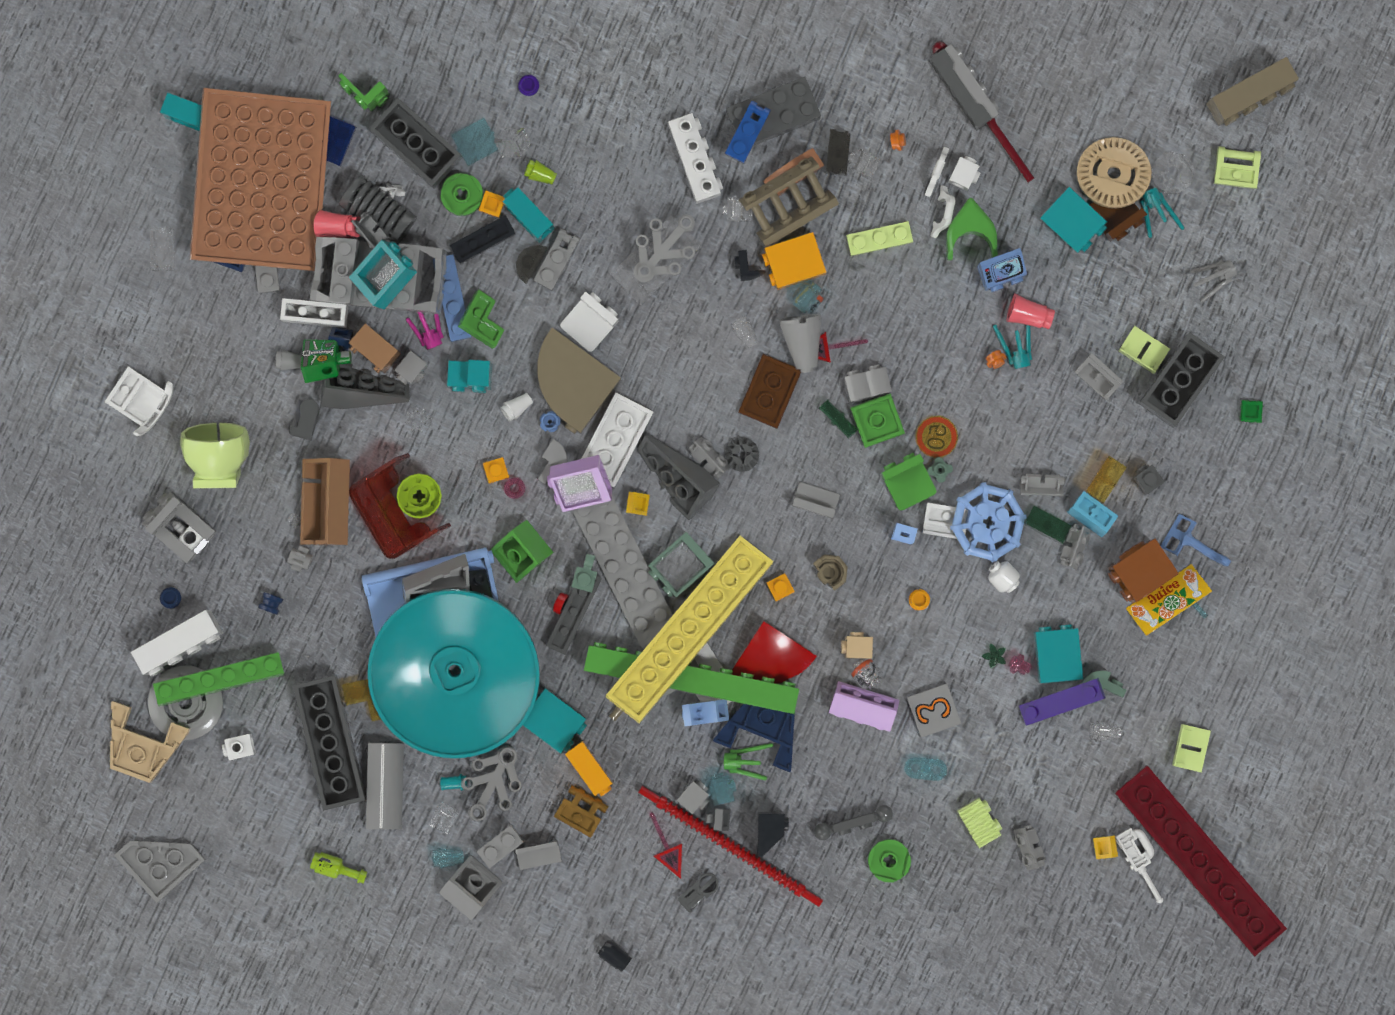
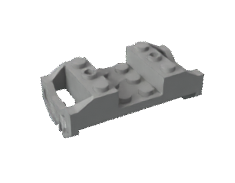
M316 237V263L314 280L310 291V301L378 308L369 302L349 278L372 251L367 245L368 242L347 238ZM334 243V259L330 295L328 297L323 294L326 285L325 280L327 279L326 270L328 269L327 246ZM399 243L398 246L401 248V254L412 260V266L417 273L385 309L440 314L444 297L442 290L444 291L445 277L443 275L446 274L447 269L446 251L443 248ZM424 253L435 258V278L432 281L434 288L431 301L418 304L419 294L423 291L420 287L422 275L425 273L422 271ZM387 254L371 272L368 279L380 291L400 268Z

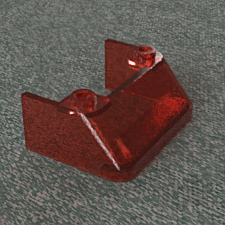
M409 453L393 458L354 483L349 489L351 500L382 553L389 559L402 556L451 527V524L447 523L431 530L424 522H418L411 526L392 495L390 489L399 482V475L394 467L409 458Z

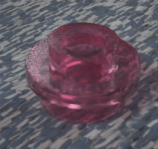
M510 478L504 485L505 494L511 499L522 497L525 493L524 482L519 478ZM512 485H518L519 490L517 492H512Z

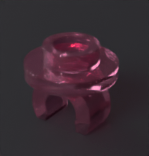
M1022 654L1014 655L1008 664L1010 673L1019 672L1022 675L1029 673L1032 665L1023 661L1024 655Z

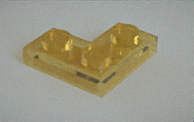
M368 679L342 685L346 706L367 701L372 722L382 720L374 707Z

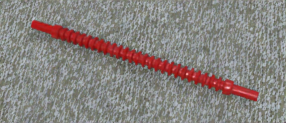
M642 785L638 793L654 802L660 810L665 809V813L670 812V816L675 815V819L679 818L680 822L684 821L686 826L689 824L691 829L695 828L696 832L700 831L701 835H706V839L711 838V842L716 841V845H722V849L724 847L727 848V852L731 851L732 855L736 854L738 859L741 857L743 862H748L747 865L752 864V868L757 867L758 872L763 871V875L768 874V878L773 877V881L777 880L779 885L782 883L784 888L788 887L789 891L793 890L796 896H802L818 907L823 902V899L805 889L806 886L802 883L797 884V880L792 881L791 876L788 878L786 873L781 874V870L776 871V867L772 868L770 863L767 865L765 860L761 861L760 857L756 858L755 854L751 855L750 850L745 851V847L740 848V844L735 845L734 840L732 842L729 841V837L724 838V834L720 835L719 831L715 832L713 827L710 829L709 824L704 825V821L699 822L698 818H693V814L688 815V811L683 812V808L678 809L677 804L675 806L672 805V801L668 802L666 797H660Z

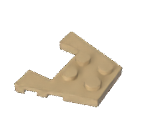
M112 701L110 769L151 783L188 735L191 728L171 722L164 742L125 729L132 707Z

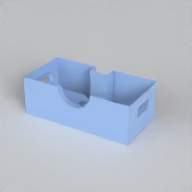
M896 523L891 539L912 545L918 529Z

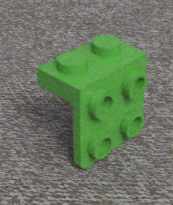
M342 73L338 75L341 80L339 84L343 90L349 95L353 93L355 95L354 99L364 110L368 108L372 112L377 106L382 107L389 99L387 97L389 92L380 81L364 96Z
M914 452L903 457L904 462L898 465L893 462L883 467L885 471L881 473L897 508L901 511L936 494V488L923 464L924 460L921 454L915 456Z

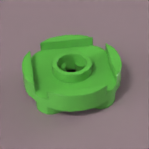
M457 173L451 175L445 180L441 189V201L444 207L456 216H467L474 213L480 207L483 199V189L480 182L474 176ZM459 189L468 192L465 200L456 198Z
M886 839L877 842L872 847L868 855V865L870 871L877 879L883 882H895L908 873L911 866V857L908 849L901 842ZM888 855H893L892 859L895 860V864L887 867L883 859L884 857L887 858Z

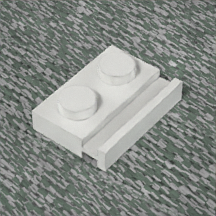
M927 503L922 533L957 539L953 530H950L956 507ZM966 509L964 510L961 523L966 522L968 510Z

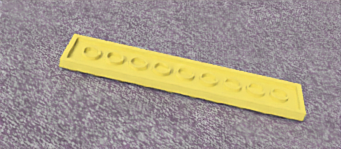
M739 536L606 694V698L640 724L771 567L773 561L742 536Z

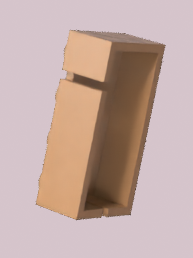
M316 458L302 460V478L321 479V483L302 482L300 544L348 545L350 459Z

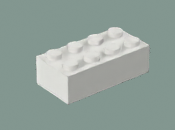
M204 610L135 649L131 654L143 675L156 676L164 671V666H173L183 660L182 656L185 654L193 655L202 650L201 645L205 643L211 645L220 640L219 635L223 634V631L212 611Z

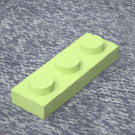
M909 221L846 235L851 256L913 243Z

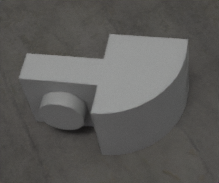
M554 439L542 456L543 459L548 461V464L538 478V481L545 485L548 483L547 476L550 475V466L568 462L565 449Z

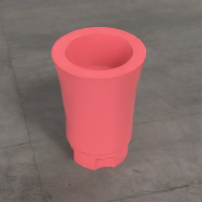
M320 210L314 219V233L316 237L357 238L360 235L356 232V227L351 221H360L361 218Z
M1015 293L1009 305L1006 322L1050 329L1055 310L1025 299Z

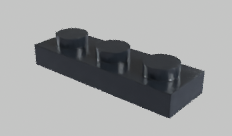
M505 215L456 241L450 247L461 265L511 238L516 233Z

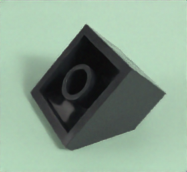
M758 812V857H763L784 836V831H789V818L785 817L784 812Z

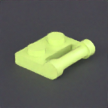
M1218 146L1214 184L1257 189L1261 151L1246 152ZM1224 157L1252 161V166L1224 163Z

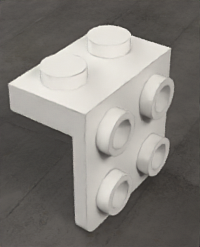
M585 292L580 297L579 303L561 322L560 326L587 351L592 352L619 321L616 318L618 314L609 306L607 308L603 307L600 304L602 300L592 292L589 295Z

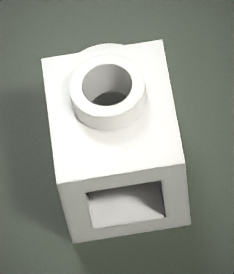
M965 156V158L960 157L948 183L968 191L971 183L976 184L981 174L977 171L979 165L976 164L977 161L968 156Z
M252 733L225 739V744L222 745L223 754L229 760L256 754Z

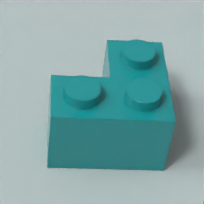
M448 361L447 387L452 388V392H465V389H472L473 393H486V390H491L492 363L490 361Z

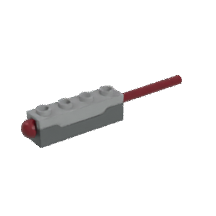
M941 41L936 42L932 47L934 56L930 58L929 62L975 130L978 131L987 124L1028 183L1035 179L996 123L995 118L999 115V107L993 99L989 100L985 94L987 89L983 83H978L974 78L976 74L969 64L965 65L962 60L964 56L959 48H954L952 44L947 46L946 43Z

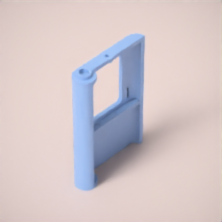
M487 547L362 575V583L368 599L375 636H377L386 620L405 604L402 578L462 554L466 555L469 571L486 570L492 598L499 602L491 563H495L492 550L488 551Z

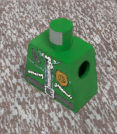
M307 339L303 342L301 371L305 383L337 377L340 371V364L352 363L351 351L340 352L338 343L335 340Z

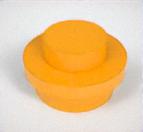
M917 589L909 595V604L913 609L920 611L928 607L930 597L926 591Z

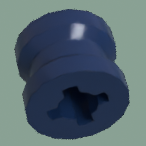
M263 592V601L259 604L258 608L278 615L279 604L284 599Z

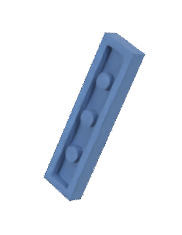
M452 254L446 256L447 269L446 274L443 275L445 281L443 285L444 291L442 290L444 294L442 304L450 341L455 342L472 338V336L458 327L466 309L454 255Z

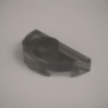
M542 245L530 246L519 254L516 261V271L520 280L526 285L548 250L547 247Z

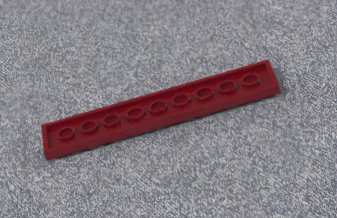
M1147 765L1114 792L1254 957L1287 930L1284 924Z

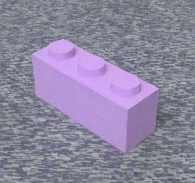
M838 681L829 713L840 718L853 720L859 724L870 725L879 730L890 732L898 710L899 700Z

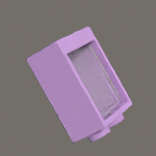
M599 455L550 466V475L547 476V482L549 487L553 488L555 502L557 505L560 504L562 512L612 500V486Z

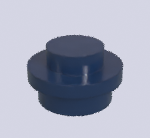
M168 587L161 592L160 602L166 608H176L181 602V594L176 588Z

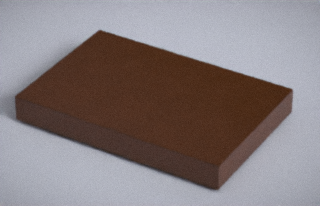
M763 354L738 413L778 429L801 374V369H796L794 366Z

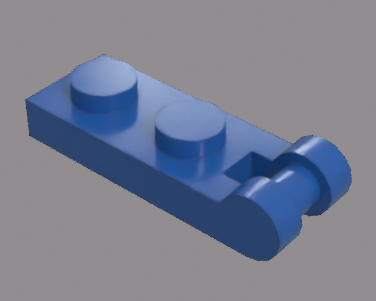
M753 100L750 102L725 152L726 155L743 164L771 111L766 107L758 106V103ZM753 113L760 116L758 122L751 119Z

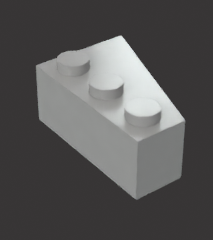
M462 554L402 578L404 603L420 595L437 590L463 589L470 591L469 565L466 555Z

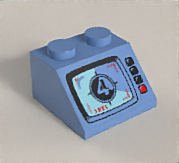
M1020 248L982 261L977 266L985 291L991 289V292L1004 288L1003 284L1011 282V285L1023 282V277L1027 275Z

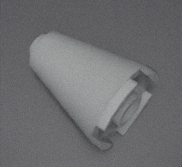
M804 314L798 317L791 316L779 319V325L796 369H801V373L814 371L813 368L817 367L821 314Z

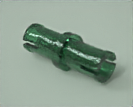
M829 399L818 408L832 421L831 424L833 426L836 425L848 439L858 430L847 420L846 414L840 412Z

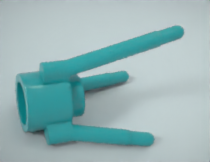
M1158 188L1145 192L1142 196L1144 200L1140 202L1147 213L1145 223L1149 238L1152 237L1148 206L1150 209L1156 208L1163 222H1167L1160 206L1163 204L1180 229H1185L1165 200L1162 192L1159 193Z
M993 325L996 335L1008 357L1009 365L1013 364L1014 369L1031 366L1030 325H1026V350L1022 348L1019 331H1015L1018 351L1013 352L1014 356H1012L997 325Z

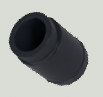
M607 940L598 952L601 959L621 972L632 959L628 953L612 940Z

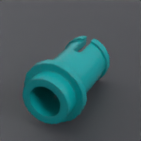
M459 774V776L441 777V790L460 789L463 791L461 781L467 775ZM468 780L465 781V786H466L467 788H468Z

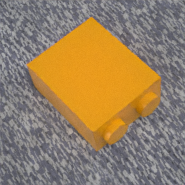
M813 232L764 248L765 253L762 254L765 266H770L771 274H768L772 287L776 286L777 290L826 275V269Z
M584 741L565 754L594 796L600 794L602 797L612 789L610 785L613 784V781Z

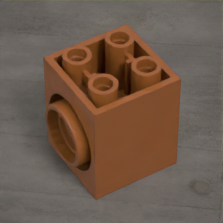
M1156 538L1146 543L1141 541L1119 556L1120 560L1108 568L1110 571L1108 576L1114 584L1120 585L1122 597L1126 602L1129 601L1131 603H1137L1179 574Z

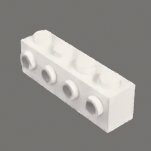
M691 113L668 121L696 204L721 196L720 190L723 189L720 178H715L713 170L716 169L712 157L708 158L706 150L709 147L705 137L701 138L698 131L702 129L698 117L694 118Z

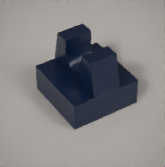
M332 327L328 340L337 341L338 345L343 347V351H348L353 330Z

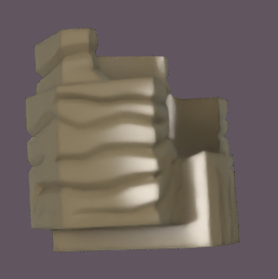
M824 554L813 563L819 571L817 573L819 580L824 585L828 583L834 591L846 582L848 567L839 556Z

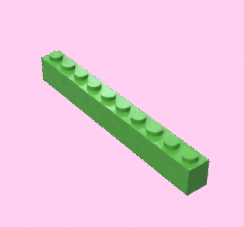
M594 642V646L589 645L584 671L621 678L642 652L636 651L635 655L629 654L626 648L615 646V650L606 649L607 644ZM689 664L670 686L671 689L792 714L795 713L799 689L795 688V683L783 681V685L774 684L775 679L762 677L761 681L753 679L754 675L742 672L741 676L732 675V670L720 668V672L711 671L712 666L699 664L698 668L692 667Z

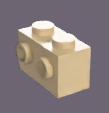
M850 632V636H846L845 641H841V654H845V658L872 659L873 637H864L863 632Z

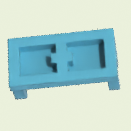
M1085 491L1082 492L1067 512L1101 538L1118 518L1117 514Z

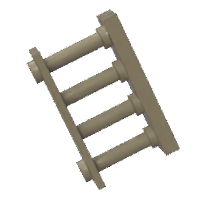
M812 156L801 160L798 165L756 190L747 192L739 199V202L746 211L752 209L762 227L756 234L765 247L839 205L831 191L827 190L824 192L814 171L820 168V166ZM807 176L817 195L816 198L809 202H805L795 183ZM786 187L789 188L798 205V208L790 213H787L777 194ZM769 197L780 216L772 224H769L759 206V203Z

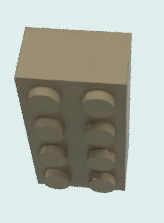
M1285 57L1212 97L1206 105L1218 126L1223 123L1225 126H1228L1237 121L1240 114L1243 113L1246 116L1258 108V104L1261 103L1264 106L1272 102L1277 97L1276 94L1280 93L1283 96L1296 87L1295 83L1299 78L1288 58Z

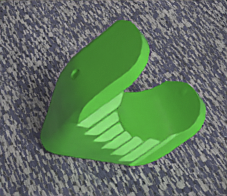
M971 197L966 201L948 227L946 233L947 260H953L955 242L960 237L969 234L982 237L989 244L991 257L998 256L997 232L994 223Z

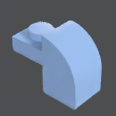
M727 700L682 705L684 726L729 721Z

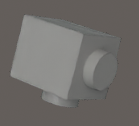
M410 350L396 367L395 371L398 373L396 378L405 385L408 382L412 385L415 382L418 384L426 375L424 370L428 367V364Z
M700 780L697 783L692 781L676 800L693 814L698 808L702 810L708 804L709 800L707 797L709 794L706 791L709 788Z

